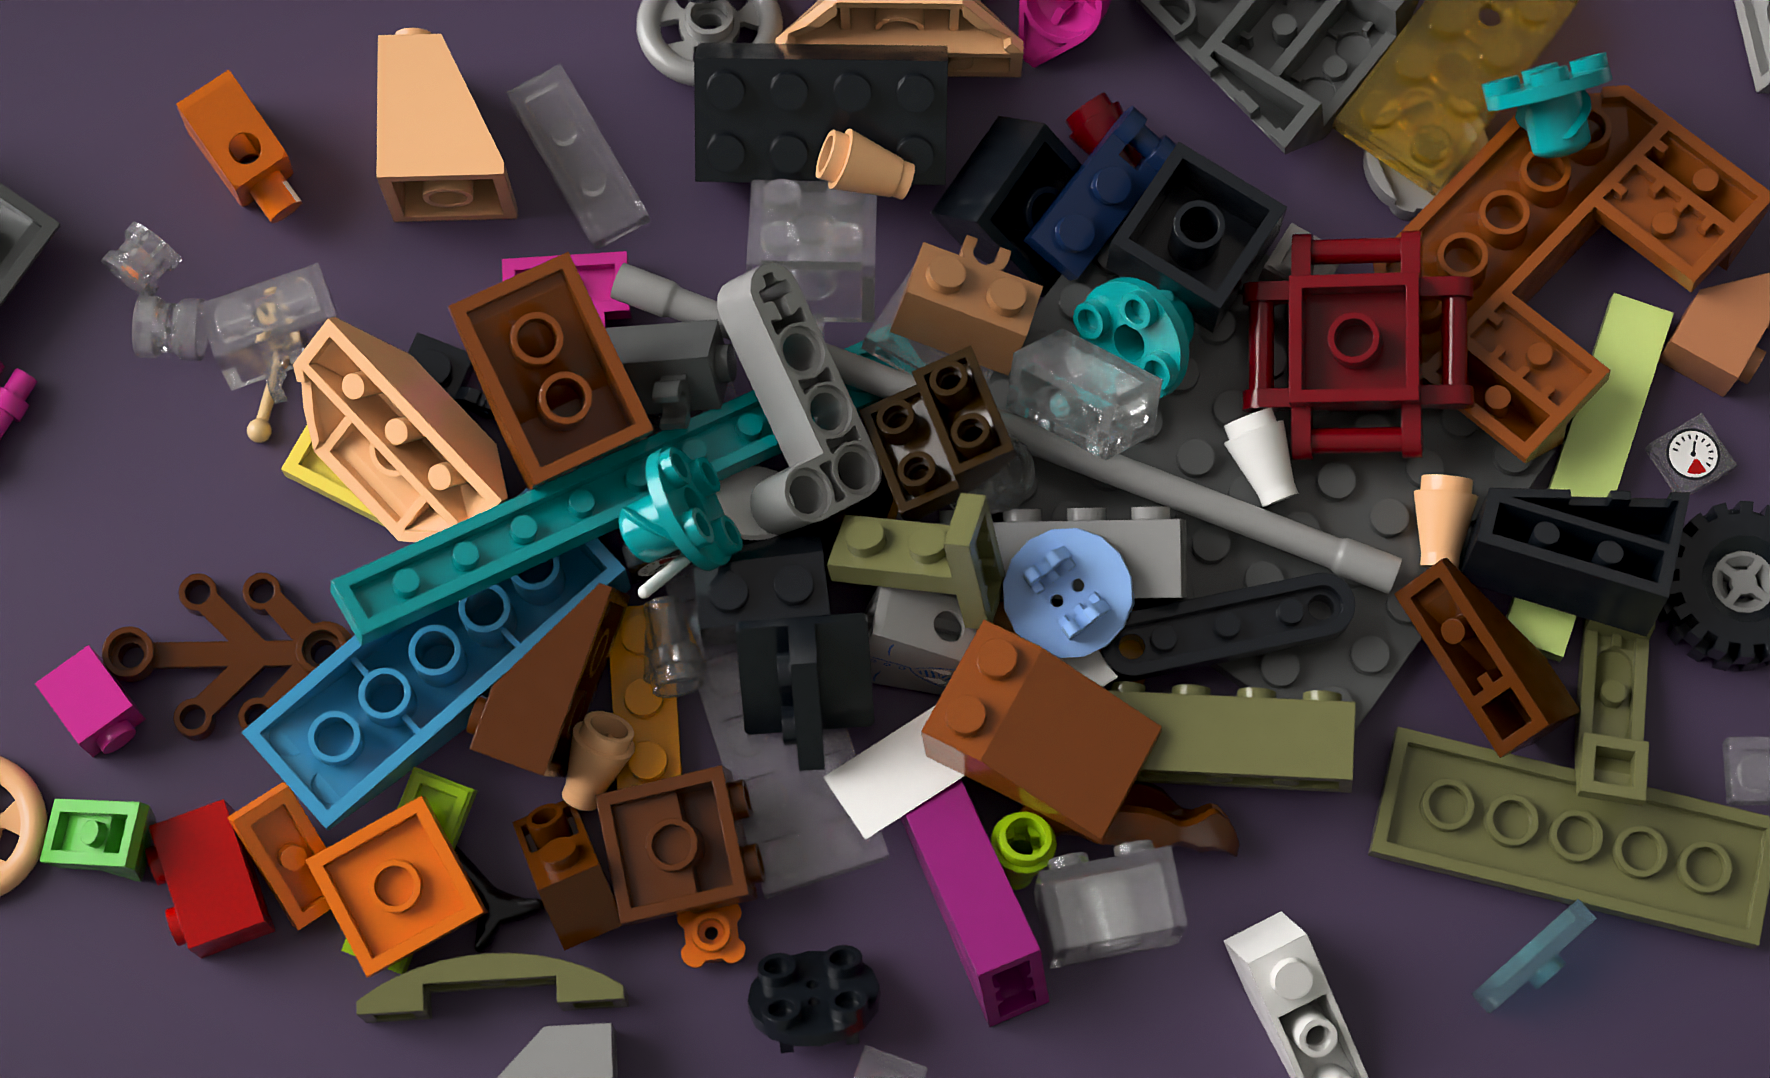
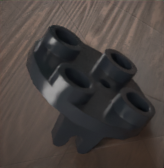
M838 945L827 951H806L795 955L774 953L764 957L758 963V976L750 986L747 1000L748 1010L755 1027L771 1040L778 1041L782 1054L794 1052L793 1046H823L845 1039L846 1045L860 1044L858 1032L864 1029L878 1012L881 994L880 985L873 970L863 963L861 951L850 945Z

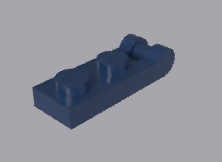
M1134 106L1128 108L1113 124L1023 240L1069 281L1079 278L1146 191L1177 145L1167 135L1159 138L1145 125L1147 118ZM1127 144L1143 156L1134 168L1119 155Z

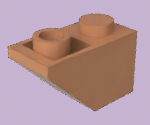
M1770 273L1700 289L1685 310L1664 347L1658 362L1722 397L1727 394L1737 380L1747 385L1766 354V351L1757 347V344L1766 328L1770 330Z

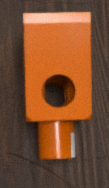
M230 70L225 71L176 104L188 134L241 207L256 201L271 223L281 221L300 207L302 201L287 181L293 174L289 156ZM248 157H258L253 163L241 164Z

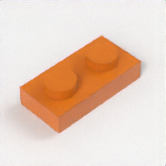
M286 783L278 784L227 817L293 927L300 930L331 910L305 861L326 849V846L293 791Z

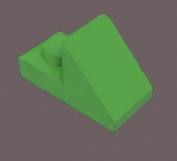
M54 799L39 862L57 868L99 870L141 882L147 864L145 849L151 847L152 842L148 826L156 824V817L150 805L141 802Z

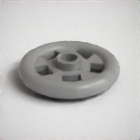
M643 0L637 15L636 32L644 55L659 72L676 82L694 87V53L697 50L698 43H735L739 37L740 28L746 27L758 31L753 43L776 44V38L783 31L782 12L777 0H747L748 2L739 11H736L727 0H717L706 4L689 2L685 9L681 8L676 0ZM678 24L683 41L666 44L661 33V27ZM708 25L718 27L715 29H703V27Z

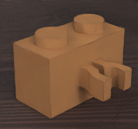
M966 235L959 255L923 242L889 332L948 354L955 353L971 345L980 366L1008 376L1028 335L1043 286L1004 272L1012 251L1002 247L999 248L993 263L987 265L979 263L973 253L978 238Z

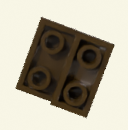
M971 345L912 371L916 385L859 410L904 521L915 522L959 498L961 493L970 492L1017 456Z

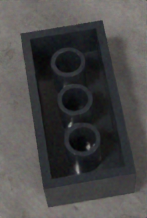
M698 43L694 57L695 182L828 183L816 177V165L822 145L831 130L845 133L847 129H852L903 158L904 161L913 163L915 165V172L911 185H946L947 46Z

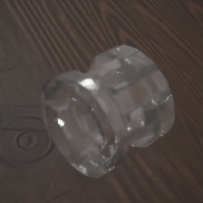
M133 221L124 232V243L119 249L109 250L101 262L126 286L150 300L159 289L158 279L164 272L174 271L182 259L159 236L145 226Z

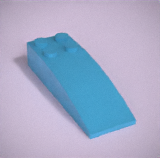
M526 488V489H525L522 493H520L519 495H522V494L528 492V491H529L528 488ZM595 538L363 646L360 645L354 635L241 733L327 830H330L467 728L471 711L478 697L482 695L488 698L492 686L599 583L624 593L630 590L631 585L626 569L601 541Z

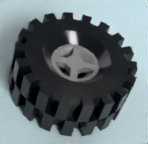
M1739 501L1731 510H1728L1726 502L1712 506L1706 515L1703 516L1700 512L1685 525L1682 531L1669 598L1658 616L1660 623L1669 619L1674 628L1667 636L1675 645L1684 639L1692 646L1687 656L1698 663L1705 656L1714 658L1712 668L1726 671L1732 664H1739V672L1754 670L1763 662L1766 666L1770 665V505H1767L1760 513L1753 512L1754 501ZM1728 582H1729V587H1730V589H1731L1730 592H1728V590H1727V583H1728Z

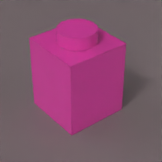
M89 645L35 683L78 745L92 757L101 751L104 754H109L123 747L135 736L136 730L134 727L146 719L117 678L105 666L103 659Z

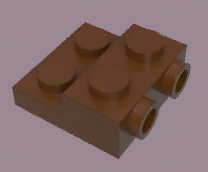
M723 765L595 795L620 924L629 926L685 912L696 914L758 899L755 884L766 881V871L759 845L757 843L747 845L742 819L753 817L749 790L744 779L734 781L732 771Z

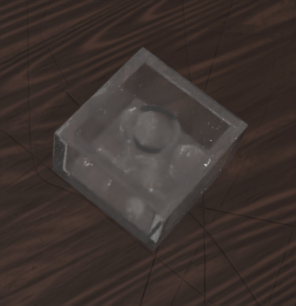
M752 180L746 261L747 272L767 263H776L784 266L797 280L816 322L875 323L877 195L829 189L827 181Z
M1139 840L1114 847L1115 857L1089 861L1086 852L1058 856L1048 861L1050 869L1042 870L1038 873L1034 897L1049 969L1178 944L1188 926L1171 846L1154 849L1152 840Z

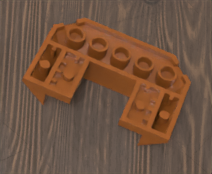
M1628 85L1602 87L1601 93H1588L1591 97L1592 107L1587 118L1591 141L1582 150L1560 158H1540L1535 156L1531 150L1527 130L1519 126L1514 115L1402 230H1422V277L1464 276L1474 279V299L1467 301L1468 385L1474 387V407L1459 409V411L1525 464L1563 444L1567 423L1609 380L1611 371L1529 307L1527 303L1602 225L1692 293L1717 265L1727 271L1770 209V191ZM1401 262L1373 263V273L1401 272ZM1437 300L1422 301L1423 382L1426 385H1442L1441 301Z

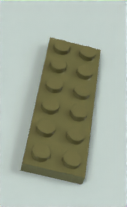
M1397 727L1393 735L1368 856L1754 949L1760 943L1770 889V816L1647 787L1644 806L1577 796L1575 769L1514 754L1500 758L1494 749Z

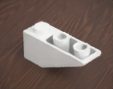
M1279 912L1223 940L1245 992L1290 1078H1368L1305 931L1283 912Z

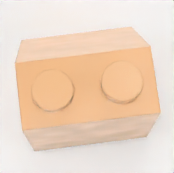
M405 28L397 31L395 35H378L376 178L393 221L517 219V204L505 163L442 34H432L428 30L421 28Z

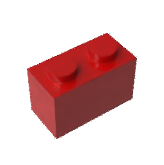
M224 799L148 826L154 846L145 849L147 861L158 885L167 883L174 904L173 907L165 909L169 929L177 946L187 944L188 949L201 959L275 932L252 858L227 819L228 816L236 811Z

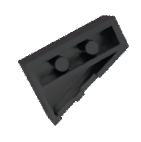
M1489 488L1471 528L1461 572L1476 586L1647 637L1669 598L1690 492H1670L1667 499L1632 498L1631 491L1610 490L1607 497H1572L1570 489Z

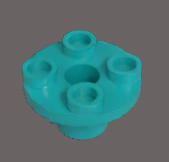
M1606 52L1569 61L1571 68L1569 72L1567 65L1559 66L1558 62L1521 71L1524 82L1520 84L1518 75L1484 83L1481 86L1487 111L1517 107L1515 118L1519 126L1527 130L1532 153L1537 157L1560 158L1574 154L1585 148L1591 141L1587 120L1592 109L1591 97L1585 89L1601 85L1613 79Z
M1120 277L1095 288L1086 300L1076 307L1073 315L1074 325L1079 332L1084 356L1093 371L1094 384L1103 396L1109 399L1121 397L1135 403H1150L1170 394L1183 381L1189 363V343L1194 334V320L1187 305L1176 298L1171 291L1158 290L1153 285L1137 278Z
M665 446L651 453L646 461V480L650 494L625 507L623 506L619 514L620 532L628 549L634 556L646 563L655 562L678 549L694 565L705 571H713L728 563L731 555L742 550L743 542L737 526L731 518L724 514L715 494L720 491V481L711 463L702 456L692 461L684 452L674 446Z

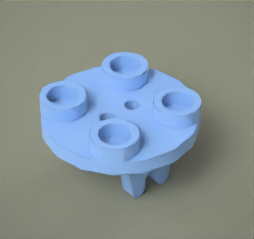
M1081 528L1051 529L1028 540L1011 559L1003 581L1004 610L1015 633L1044 648L1057 658L1085 657L1108 646L1125 627L1129 614L1135 604L1132 576L1122 554L1102 536ZM1076 579H1081L1084 583V588L1080 592L1073 588V583ZM1057 594L1063 598V604L1060 607H1056L1052 603V598Z

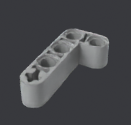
M767 263L727 282L722 286L717 297L719 316L789 466L762 480L755 486L751 494L750 508L753 518L759 527L768 533L781 535L821 521L869 497L877 490L881 482L882 469L869 436L793 274L782 265ZM789 493H790V495H791L792 498H793L795 507H794V505H793L792 502H791Z

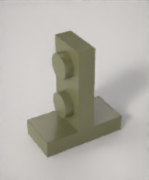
M968 493L960 494L950 525L845 515L827 562L831 581L957 595L965 628L979 629L984 619L993 623L1003 593V581L1006 576L987 496Z

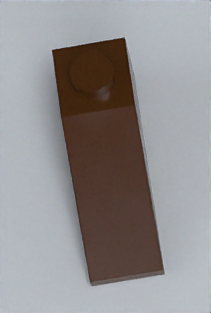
M1448 558L1441 559L1394 593L1500 758L1534 744L1581 712L1546 657Z

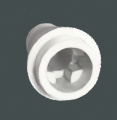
M1272 407L1254 412L1224 426L1229 441L1225 442L1224 445L1257 493L1262 507L1270 506L1299 494L1294 483L1284 420H1276Z

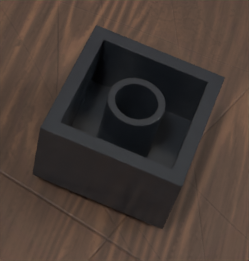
M1178 142L1112 239L1106 268L1120 277L1137 278L1153 285L1158 290L1171 291L1176 298L1187 305L1194 322L1213 333L1243 289V284L1247 283L1278 236L1287 206L1181 142Z

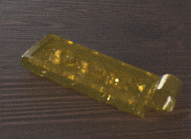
M1425 0L1338 114L1332 128L1435 197L1499 112V110L1487 111L1481 85L1515 75L1519 76L1521 82L1523 80L1521 71L1530 69L1575 10L1580 0ZM1484 9L1494 10L1499 14L1501 23L1496 26H1487L1479 19V12Z

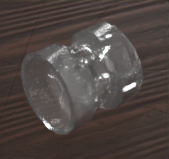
M140 295L137 298L132 321V342L135 356L138 358L157 359L163 353H175L181 360L201 361L204 358L208 342L209 315L207 303L203 298L184 297L179 303H166L160 296Z

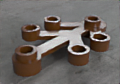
M197 573L186 577L182 581L178 591L179 599L190 613L204 616L228 641L153 642L143 630L127 626L116 629L106 638L102 647V659L108 670L115 677L125 682L141 681L147 678L154 669H225L198 696L184 700L175 709L173 720L177 730L187 739L198 741L212 734L216 726V715L265 668L289 669L262 698H251L241 706L238 713V722L243 730L249 726V716L253 711L260 708L268 710L320 665L314 660L315 653L320 647L331 645L337 651L352 638L351 634L343 626L334 622L312 623L284 596L282 586L273 575L256 573L250 576L244 583L242 594L245 602L255 613L270 615L292 639L265 641L221 598V593L216 583L209 576ZM263 584L272 585L274 587V595L268 602L256 603L253 601V593L257 587ZM199 585L210 587V596L204 603L192 604L189 601L190 592ZM132 648L143 649L144 657L139 665L132 668L123 665V657L128 650ZM195 709L205 711L206 718L201 727L193 730L185 728L184 720L190 711Z

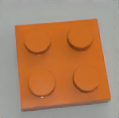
M425 796L412 800L305 860L366 977H373L488 913Z

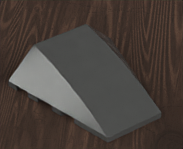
M1135 0L1284 154L1326 138L1397 50L1419 3V0Z

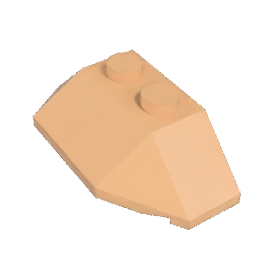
M818 0L776 38V44L947 46L948 76L1021 77L1023 41L980 0Z
M336 317L326 320L293 364L296 380L302 384L303 408L313 450L398 541L417 542L504 503L508 496L497 444L412 355Z

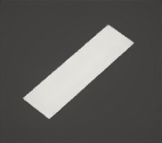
M1095 651L1085 657L1059 658L1101 687L1118 678L1099 651ZM935 706L823 777L865 840L965 776L927 757L925 754L921 730Z

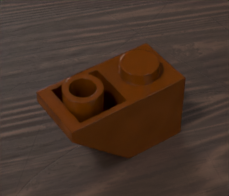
M564 800L556 804H544L535 808L528 816L512 822L538 893L564 951L623 926L620 924L616 900L576 808L570 806Z

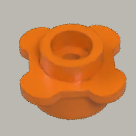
M738 904L696 914L685 912L677 915L678 924L684 929L685 946L681 950V957L686 965L692 968H700L705 962L717 963L723 960L728 964H735L743 958L746 946L739 939L737 923L742 917V910ZM708 928H715L718 931L715 939L710 940L706 938L705 932Z

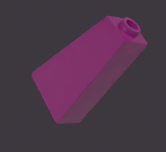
M959 779L900 818L989 1027L1050 1001L1041 950L964 784Z

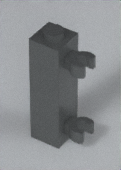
M718 319L605 328L646 414L662 413L660 420L661 430L688 428L691 411L721 409L728 383L735 382L737 360L733 345L724 344Z

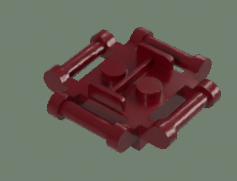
M1422 230L1402 231L1401 237L1314 240L1313 234H1293L1291 276H1289V281H1259L1243 284V305L1249 306V389L1242 392V411L1254 413L1271 407L1274 413L1291 411L1293 460H1313L1314 454L1384 452H1402L1403 459L1423 458V408L1459 410L1474 407V387L1468 385L1467 301L1474 299V279L1464 276L1422 277ZM1401 262V272L1313 275L1314 265ZM1437 300L1441 301L1442 385H1423L1422 301ZM1289 304V388H1274V306ZM1401 409V427H1313V410L1344 412Z

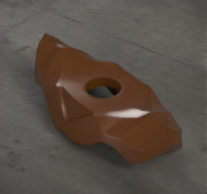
M1134 782L1102 843L1025 805L1020 810V812H1031L1042 817L1052 828L1055 837L1077 835L1100 845L1150 848L1152 850H1160L1178 845L1192 848L1199 853L1222 851L1235 857L1238 855L1240 846L1235 828L1226 813L1217 804L1207 803L1194 809L1183 808L1162 788L1153 783Z

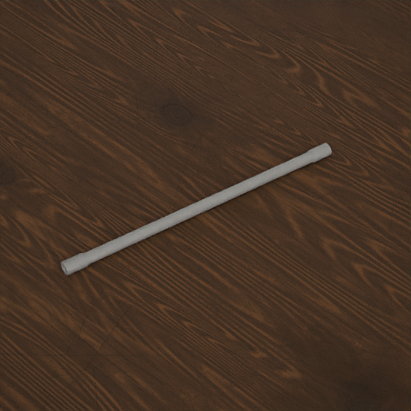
M623 263L612 286V299L662 318L669 317L681 322L718 319L723 338L730 340L719 316L717 301L686 290L672 280L630 264ZM826 343L840 376L846 385L883 399L916 385L913 375ZM998 408L1013 446L1017 450L1327 567L1336 575L1383 593L1389 594L1402 561V558L1350 538H1338Z

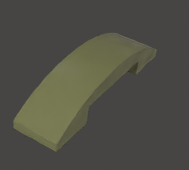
M1584 618L1576 704L1581 712L1575 715V779L1577 796L1644 806L1646 802L1649 742L1644 741L1649 639L1655 629L1656 621L1647 637Z
M487 953L442 960L413 969L385 982L357 1000L356 1009L357 1015L366 1023L432 1019L431 993L552 985L557 987V1003L563 1011L629 1007L628 993L622 984L585 966L540 955Z

